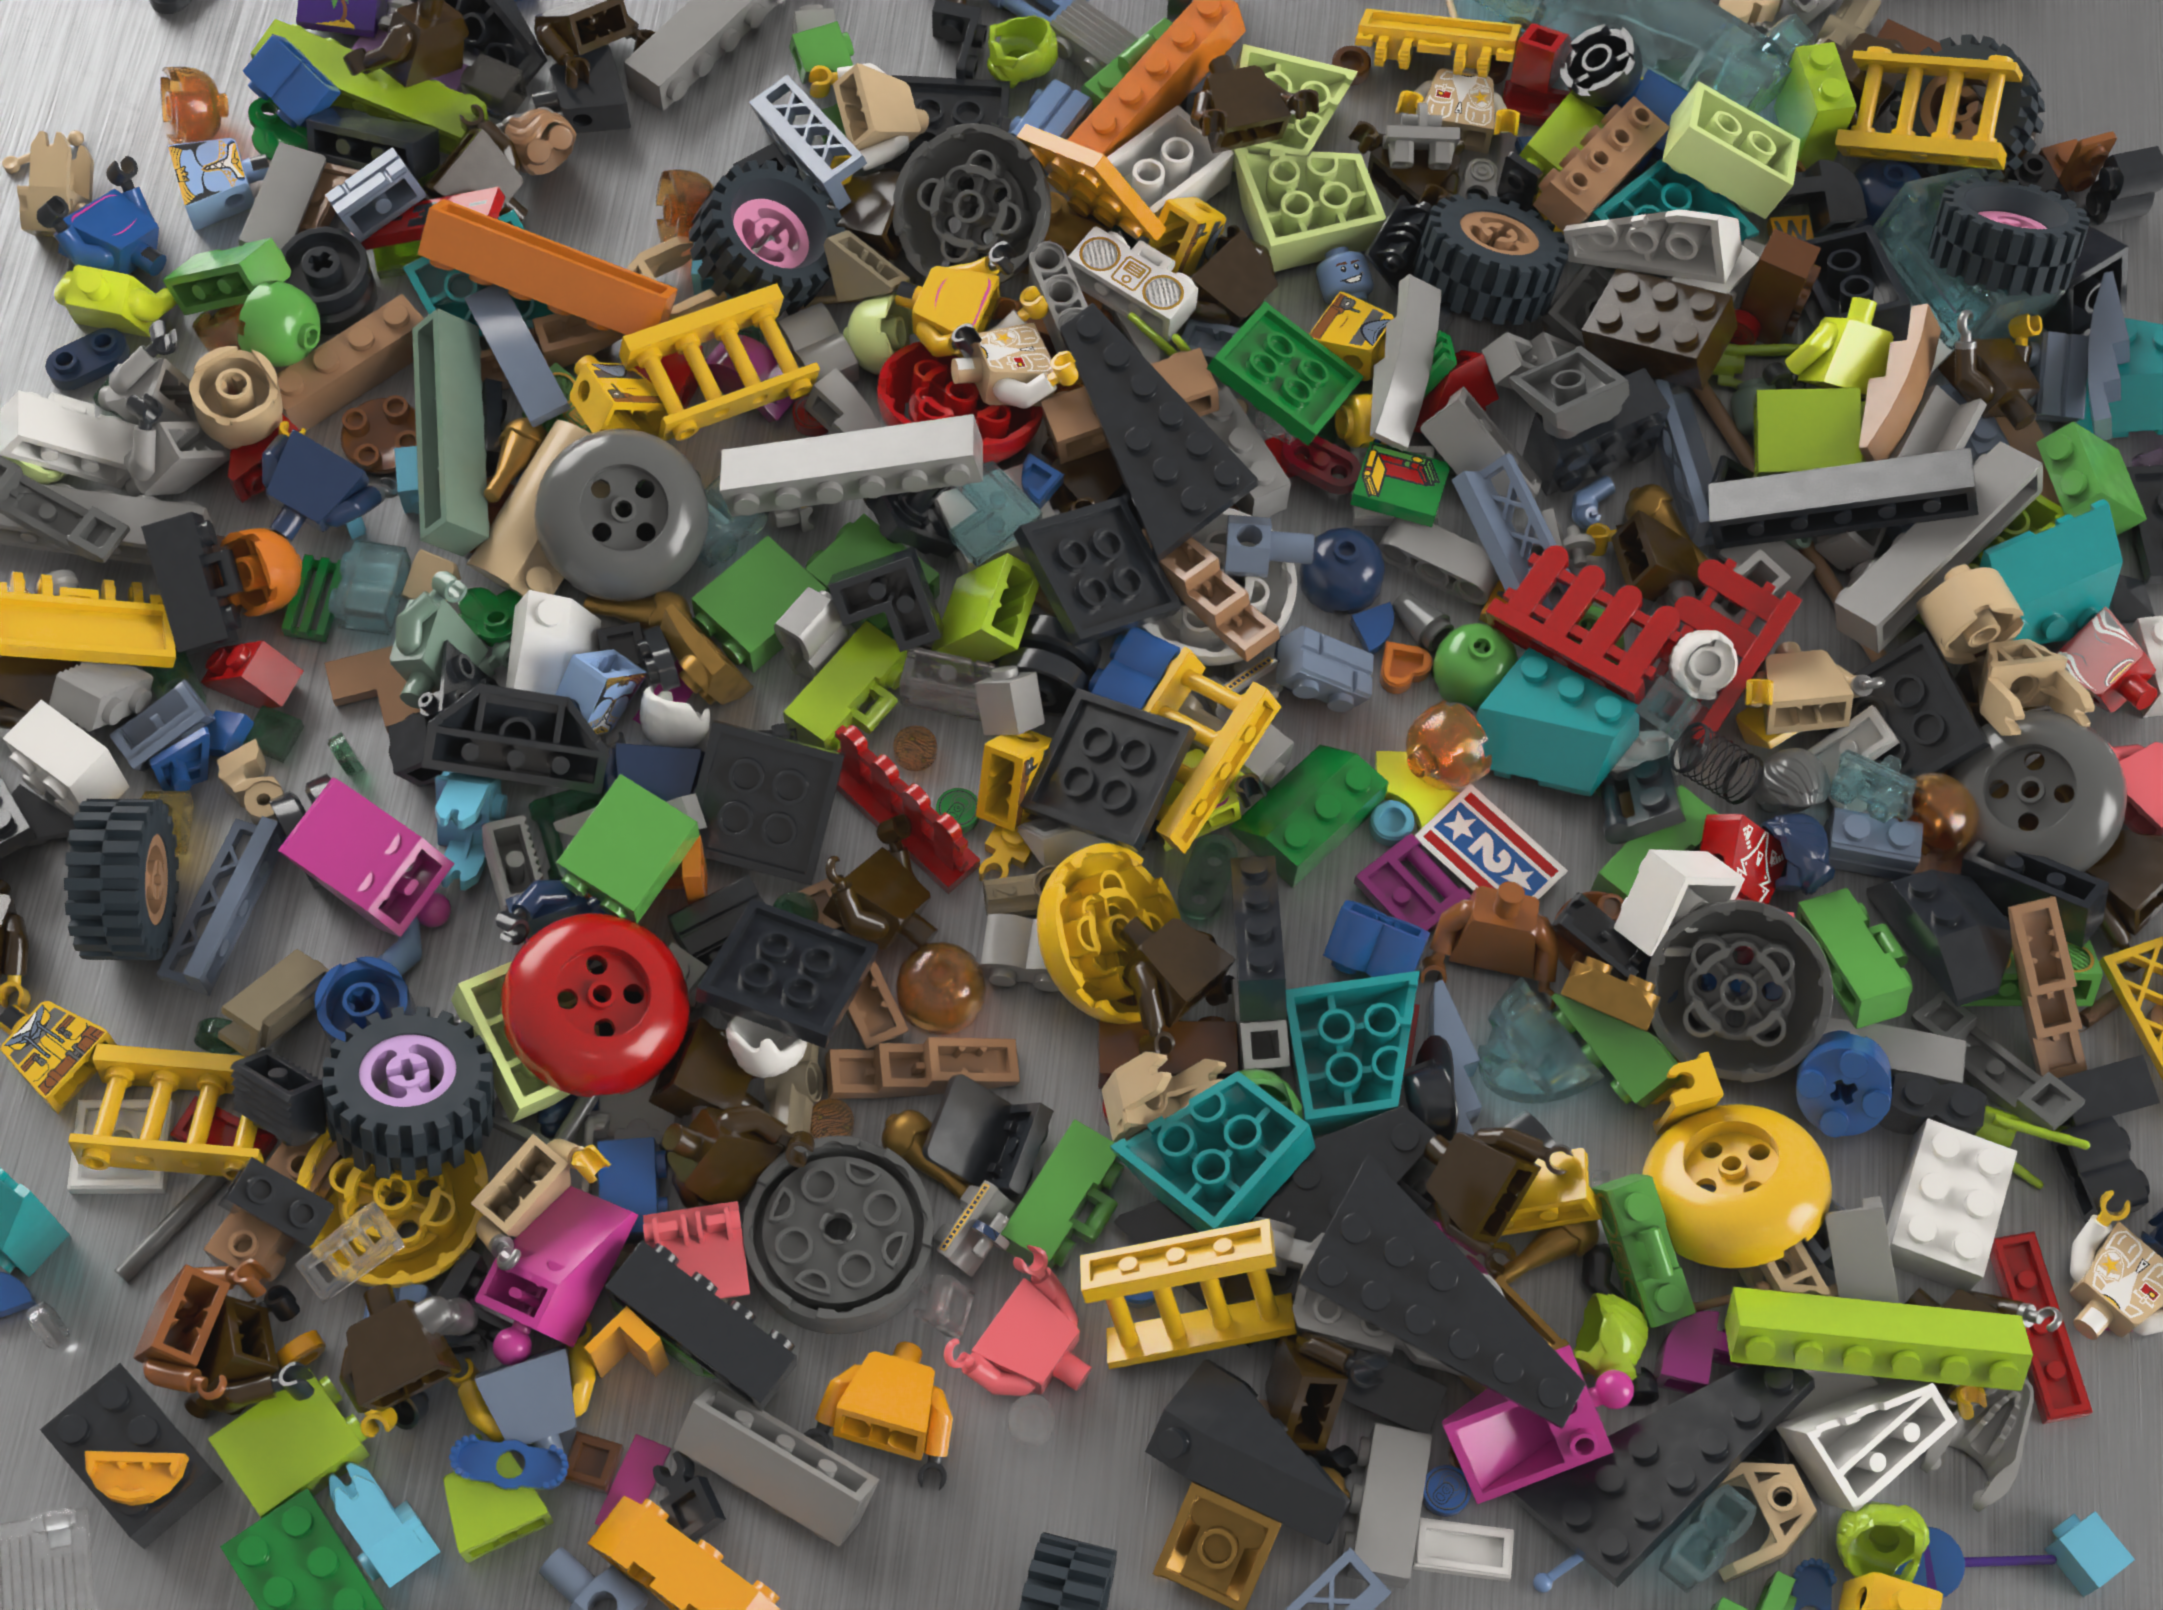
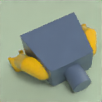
M586 1321V1333L577 1339L574 1347L563 1344L530 1355L526 1361L512 1366L500 1365L480 1372L470 1358H465L469 1366L467 1374L461 1378L453 1375L448 1379L458 1390V1396L469 1422L494 1442L517 1440L526 1445L531 1443L532 1447L549 1449L554 1444L557 1446V1449L561 1448L563 1453H565L559 1433L577 1427V1417L587 1411L596 1380L595 1368L589 1361L584 1349L593 1339L590 1322Z

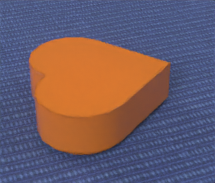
M1386 641L1379 676L1382 688L1392 694H1401L1406 692L1412 683L1424 681L1429 676L1433 665L1430 653L1417 646Z

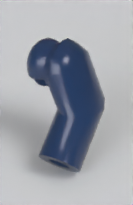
M570 1094L556 1104L538 1112L537 1123H540V1133L544 1137H554L578 1097ZM600 1100L597 1101L592 1111H600Z

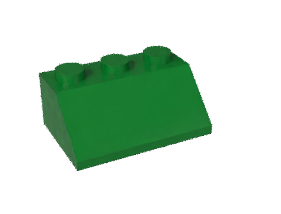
M1320 744L1267 792V796L1258 800L1241 816V819L1235 821L1229 827V831L1256 856H1275L1277 875L1290 887L1294 888L1364 823L1378 804L1384 802L1389 782L1357 753Z

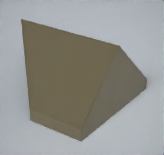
M849 230L828 237L823 244L838 302L888 294L897 290L902 281L909 282L911 279Z

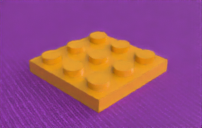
M1025 124L1016 136L1032 151L1042 168L1049 174L1047 177L1048 182L1055 189L1065 193L1070 198L1067 202L1068 205L1079 215L1087 217L1091 214L1109 228H1113L1114 225L1120 226L1127 234L1136 239H1139L1142 235L1157 242L1166 231V227L1104 154L1028 124Z

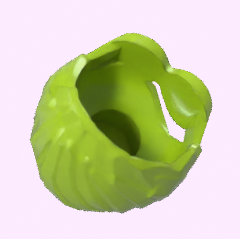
M1033 15L1013 18L1000 24L990 25L988 37L990 57L987 60V67L990 74L996 80L1010 81V88L1013 89L1019 82L1042 77L1048 74L1054 67L1059 52L1056 34L1050 27L1048 20ZM1000 36V41L998 43L996 42V37Z
M1594 1293L1584 1309V1322L1577 1334L1576 1345L1573 1349L1582 1374L1593 1375L1594 1382L1596 1383L1599 1376L1604 1372L1619 1370L1626 1373L1633 1381L1637 1377L1635 1365L1641 1358L1648 1340L1647 1320L1642 1312L1632 1303L1614 1294Z
M1875 1501L1867 1502L1857 1512L1846 1510L1845 1513H1842L1836 1528L1835 1544L1838 1555L1844 1562V1566L1855 1578L1871 1572H1878L1912 1583L1917 1573L1922 1553L1930 1543L1929 1529L1924 1519L1916 1510L1906 1504L1897 1506ZM1910 1561L1904 1567L1901 1575H1894L1900 1565Z

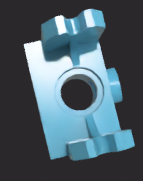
M443 771L442 775H437L435 778L438 845L448 846L444 856L451 860L454 865L441 884L442 887L447 888L454 879H460V890L465 891L478 883L487 863L482 842V826L486 823L505 818L508 797L501 794V779Z
M349 1461L346 1463V1467L351 1481L348 1484H344L334 1473L328 1476L329 1496L335 1504V1511L363 1550V1553L357 1558L373 1582L382 1577L388 1587L391 1588L441 1551L407 1500L394 1508L368 1469Z

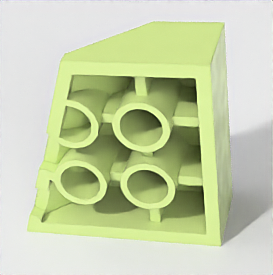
M1243 44L1235 65L1236 69L1256 65L1261 67L1267 78H1270L1290 93H1296L1304 89L1317 91L1319 112L1315 114L1308 111L1306 117L1301 120L1292 114L1282 139L1242 148H1248V153L1269 154L1270 150H1285V155L1309 156L1358 71ZM1233 160L1232 171L1236 172L1235 163Z
M1248 148L1233 149L1241 207L1254 241L1268 249L1274 272L1323 261L1326 259L1325 254L1328 251L1338 247H1348L1349 251L1354 252L1368 250L1386 220V215L1361 154L1312 151L1309 156L1285 155V150H1270L1269 154L1248 153Z
M511 961L458 983L451 1001L461 1022L465 1020L470 1023L474 1029V1037L480 1035L485 1043L486 1053L491 1052L494 1089L512 1124L556 1104L570 1094L546 1084L530 1072L518 1059L506 1037L501 991L506 973L512 963ZM561 992L557 996L558 1003L562 1008L571 1009L576 1006L577 1000L572 993ZM594 1025L595 1033L597 1036H600L599 1025Z

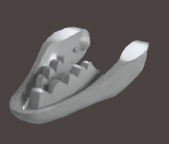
M2026 1379L2022 1391L1989 1388L1985 1391L1986 1408L1978 1403L1971 1402L1974 1417L1970 1420L1963 1419L1959 1412L1956 1411L1953 1416L1957 1423L1926 1450L1920 1465V1469L1926 1473L1930 1470H1937L1941 1465L1940 1457L1946 1453L1947 1447L1963 1450L1977 1460L1988 1478L1984 1488L1973 1494L1972 1508L1977 1512L2002 1498L2012 1488L2017 1477L2034 1401L2033 1386Z

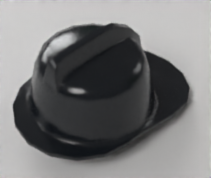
M1433 1035L1423 1042L1418 1051L1415 1065L1404 1069L1398 1107L1405 1106L1436 1135H1442L1448 1141H1451L1456 1133L1458 1124L1452 1051L1447 1040L1440 1035Z

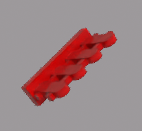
M1550 546L1545 549L1541 556L1533 552L1528 559V566L1532 567L1517 590L1508 587L1503 594V599L1507 601V604L1494 598L1485 611L1488 625L1500 630L1512 643L1527 650L1530 647L1640 706L1646 698L1643 679L1653 681L1658 674L1657 668L1653 667L1656 660L1668 643L1676 646L1682 638V633L1677 631L1680 627V614L1678 610L1672 606H1662L1651 617L1640 611L1643 605L1641 591L1637 587L1632 585L1624 586L1618 590L1615 596L1603 591L1606 579L1604 571L1599 566H1586L1576 576L1566 570L1569 565L1568 552L1562 546ZM1559 582L1567 586L1568 590L1552 611L1541 604L1556 583ZM1596 602L1606 609L1592 629L1588 631L1578 624L1592 604ZM1534 616V617H1536L1537 619L1543 621L1544 624H1542V623L1536 621V620L1533 619L1532 617ZM1632 622L1643 628V630L1626 652L1615 645ZM1569 637L1581 642V644L1572 641ZM1608 657L1609 659L1617 662L1618 665L1608 661L1606 658Z
M1730 558L1724 564L1714 559L1703 561L1698 568L1697 577L1699 582L1708 588L1700 601L1692 596H1682L1674 605V608L1680 614V622L1685 624L1680 633H1682V637L1687 633L1694 632V630H1716L1724 634L1733 642V648L1736 650L1737 657L1742 659L1737 667V673L1725 688L1716 692L1718 698L1712 707L1708 709L1700 704L1703 699L1689 697L1662 680L1669 670V656L1674 645L1668 643L1658 658L1661 660L1657 666L1658 674L1652 682L1645 678L1643 679L1646 698L1640 705V709L1643 710L1648 703L1674 719L1675 722L1671 728L1678 733H1681L1685 727L1695 722H1701L1710 727L1712 731L1718 732L1745 691L1746 681L1752 679L1800 607L1803 599L1790 591L1786 592L1782 600L1772 594L1776 586L1766 581L1762 588L1734 571L1738 563ZM1718 594L1746 611L1739 624L1710 607ZM1756 618L1766 623L1758 636L1748 631ZM1703 726L1695 727L1691 731L1696 732L1698 729L1703 728ZM1705 729L1698 731L1691 738L1690 742L1695 745L1705 734ZM1704 738L1696 745L1697 747H1702Z
M841 725L834 732L835 737L840 741L841 747L836 752L846 755L837 791L877 828L881 822L889 820L894 816L905 814L911 822L912 832L908 838L901 840L903 847H908L910 859L949 895L980 867V858L967 847L968 841L963 837L961 826L946 812L940 816L931 807L930 798L919 785L912 783L908 786L899 777V770L889 757L884 754H880L877 757L870 751L866 738L855 726L849 725L846 728L844 725Z

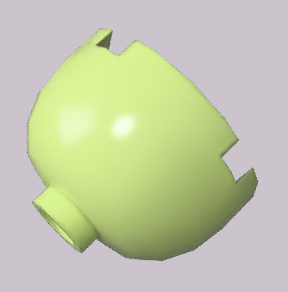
M897 292L865 298L854 308L849 318L848 327H845L843 336L851 347L858 364L865 371L874 375L880 374L882 366L892 354L910 345L909 335L914 334L912 310L895 304Z

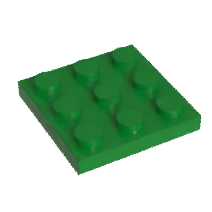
M1266 301L1215 355L1206 368L1218 377L1224 385L1234 389L1251 402L1257 410L1267 414L1284 427L1291 436L1298 438L1307 446H1309L1364 378L1362 374Z

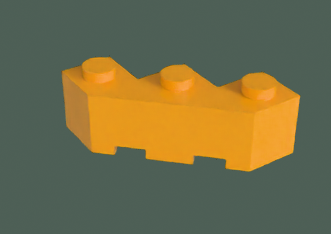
M624 1495L587 1542L610 1565H614L622 1574L643 1585L670 1610H780L775 1605L780 1597L774 1591L758 1580L751 1585L721 1562L724 1556L711 1544L703 1539H700L696 1544L666 1522L669 1515L647 1498L640 1504Z

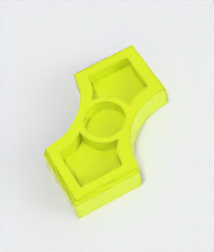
M1376 751L1375 770L1389 782L1384 800L1399 801L1409 807L1413 813L1418 832L1460 794V792L1442 787L1428 775L1423 767L1420 752Z

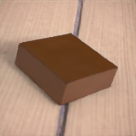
M576 1431L567 1456L569 1464L568 1474L563 1482L608 1495L624 1451L623 1445Z

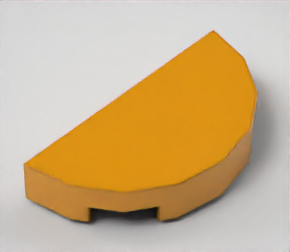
M85 1451L86 1471L95 1487L113 1502L130 1506L152 1503L168 1494L183 1477L189 1457L183 1453Z

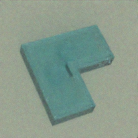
M994 461L983 463V482L956 487L977 511L949 530V539L977 567L1014 541L1013 533L1020 525L1042 519V511Z

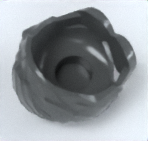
M1802 748L1784 749L1773 753L1764 763V773L1755 791V800L1759 803L1761 809L1767 813H1775L1786 806L1792 811L1801 812L1811 806L1823 803L1831 795V782L1826 766L1811 751Z

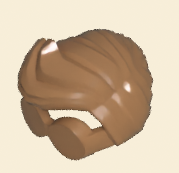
M541 108L529 110L518 118L512 117L509 120L510 124L506 125L505 134L510 138L515 147L521 165L520 171L523 173H528L532 176L549 173L560 166L563 161L567 160L573 151L576 132L572 125L558 113H551Z

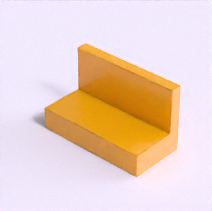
M628 1306L615 1316L584 1347L589 1361L595 1368V1373L601 1379L628 1352L655 1377L669 1365L661 1338Z

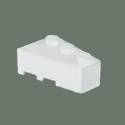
M1892 1379L1780 1423L1776 1429L1822 1502L1857 1512L1953 1427L1957 1420L1934 1383Z

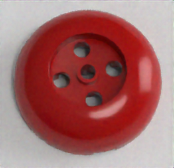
M918 341L899 349L884 363L878 379L877 399L879 410L886 426L974 414L983 440V466L1001 462L1017 454L1033 439L1043 419L1041 406H1031L1022 409L1010 405H988L983 402L975 383L955 384L951 374V363L954 358H960L956 355L935 357ZM905 403H909V419L904 416Z
M586 913L573 915L555 921L539 930L515 955L506 973L501 991L502 1014L505 1024L504 1031L518 1059L530 1072L546 1084L568 1094L592 1098L593 1095L617 1093L622 1095L641 1088L652 1081L669 1065L683 1042L689 1021L690 1002L687 982L671 950L647 928L634 921L610 914ZM587 960L601 962L604 972L598 975L591 973L586 966ZM624 989L638 992L642 997V1001L637 1004L627 1002L623 995ZM561 992L572 993L577 1000L576 1006L571 1009L562 1008L558 1003L557 996ZM597 994L603 996L606 999V1001L604 1003L598 1002L595 1000L593 995L596 996ZM605 1022L612 1025L614 1030L612 1036H597L595 1033L594 1025H600Z

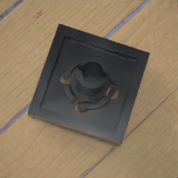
M948 487L928 489L921 492L884 495L878 498H863L864 503L873 511L880 525V533L891 543L914 546L923 554L931 553L946 559L958 548L934 505V501Z

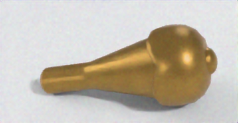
M517 418L507 424L499 437V443L502 447L496 473L484 490V496L489 502H498L509 483L527 468L548 434L541 424L532 427L528 418Z
M1646 484L1643 487L1633 488L1625 504V515L1628 520L1640 510L1688 539L1693 545L1699 565L1703 561L1708 560L1707 556L1690 539L1671 504L1673 497L1663 487L1657 484Z
M661 591L651 597L627 602L610 601L588 596L583 604V607L592 614L616 617L628 623L639 622L642 629L657 625L661 626L665 609L670 604H674L675 607L692 620L687 600L682 595L671 591Z
M912 1109L904 1110L899 1114H891L886 1119L885 1129L882 1132L881 1141L883 1148H889L909 1165L942 1183L960 1201V1198L970 1185L929 1162L923 1156L922 1149L932 1122L919 1111Z
M1598 1220L1541 1229L1526 1248L1516 1256L1514 1261L1510 1260L1503 1265L1506 1270L1502 1275L1506 1278V1283L1509 1285L1529 1270L1573 1254L1581 1257L1597 1244L1600 1237ZM1494 1274L1492 1275L1494 1280L1500 1276Z

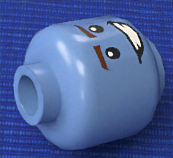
M1338 247L1328 251L1325 254L1326 259L1316 268V277L1324 302L1330 305L1340 291L1367 302V296L1373 291L1374 282L1365 255L1360 252L1349 251L1348 247Z

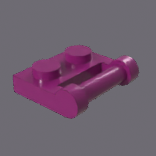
M1411 833L1355 876L1354 884L1382 913L1414 924L1431 933L1436 929L1439 918L1446 909L1461 900H1469L1471 894L1464 887L1458 888L1420 848L1421 842ZM1408 860L1445 900L1439 904L1400 862Z

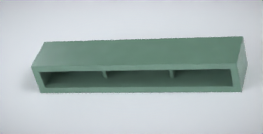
M437 308L412 328L420 541L463 557L487 540L490 531L488 502L484 496V490L487 487V454L484 441L485 417L483 415L482 401L483 382L481 380L479 326Z

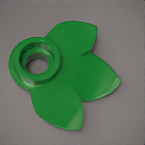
M260 97L255 99L248 109V119L254 127L252 143L255 149L261 155L266 154L267 159L270 161L275 154L279 142L308 150L307 128L299 125L296 128L291 127L277 115L276 111L279 107L271 98L266 101ZM269 112L273 113L274 115H266L264 113Z
M483 587L468 588L464 598L458 601V607L461 611L458 615L479 639L484 640L488 646L493 647L495 643L511 641L515 605L522 597L510 589L496 596L492 591Z

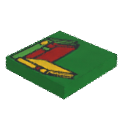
M1370 442L1350 504L1432 527L1450 466L1444 461Z

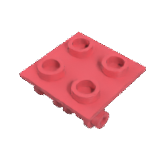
M738 1201L643 1215L645 1243L652 1248L659 1243L670 1250L680 1260L676 1266L689 1276H692L695 1272L705 1276L718 1288L715 1295L720 1299L750 1295Z

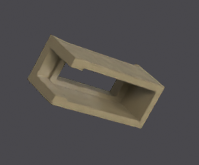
M299 949L294 950L222 1006L221 1013L233 1020V1022L218 1032V1038L245 1057L257 1053L262 1047L266 1049L315 1010L314 998L317 987L329 969Z

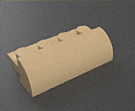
M563 420L555 421L490 525L489 538L477 546L468 560L467 566L502 588L507 587L521 597L528 590L555 594L564 577L551 566L538 541L534 519L536 495L545 471L556 456L574 441L591 433L572 423ZM596 481L591 486V492L597 498H605L610 493V487L603 481Z

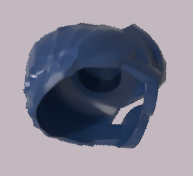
M1796 813L1774 816L1773 819H1769L1761 824L1762 829L1781 842L1782 850L1787 860L1781 877L1775 880V890L1790 892L1801 890L1805 895H1812L1820 887H1823L1833 879L1835 869L1829 864V840L1827 839V833L1817 819L1806 814Z

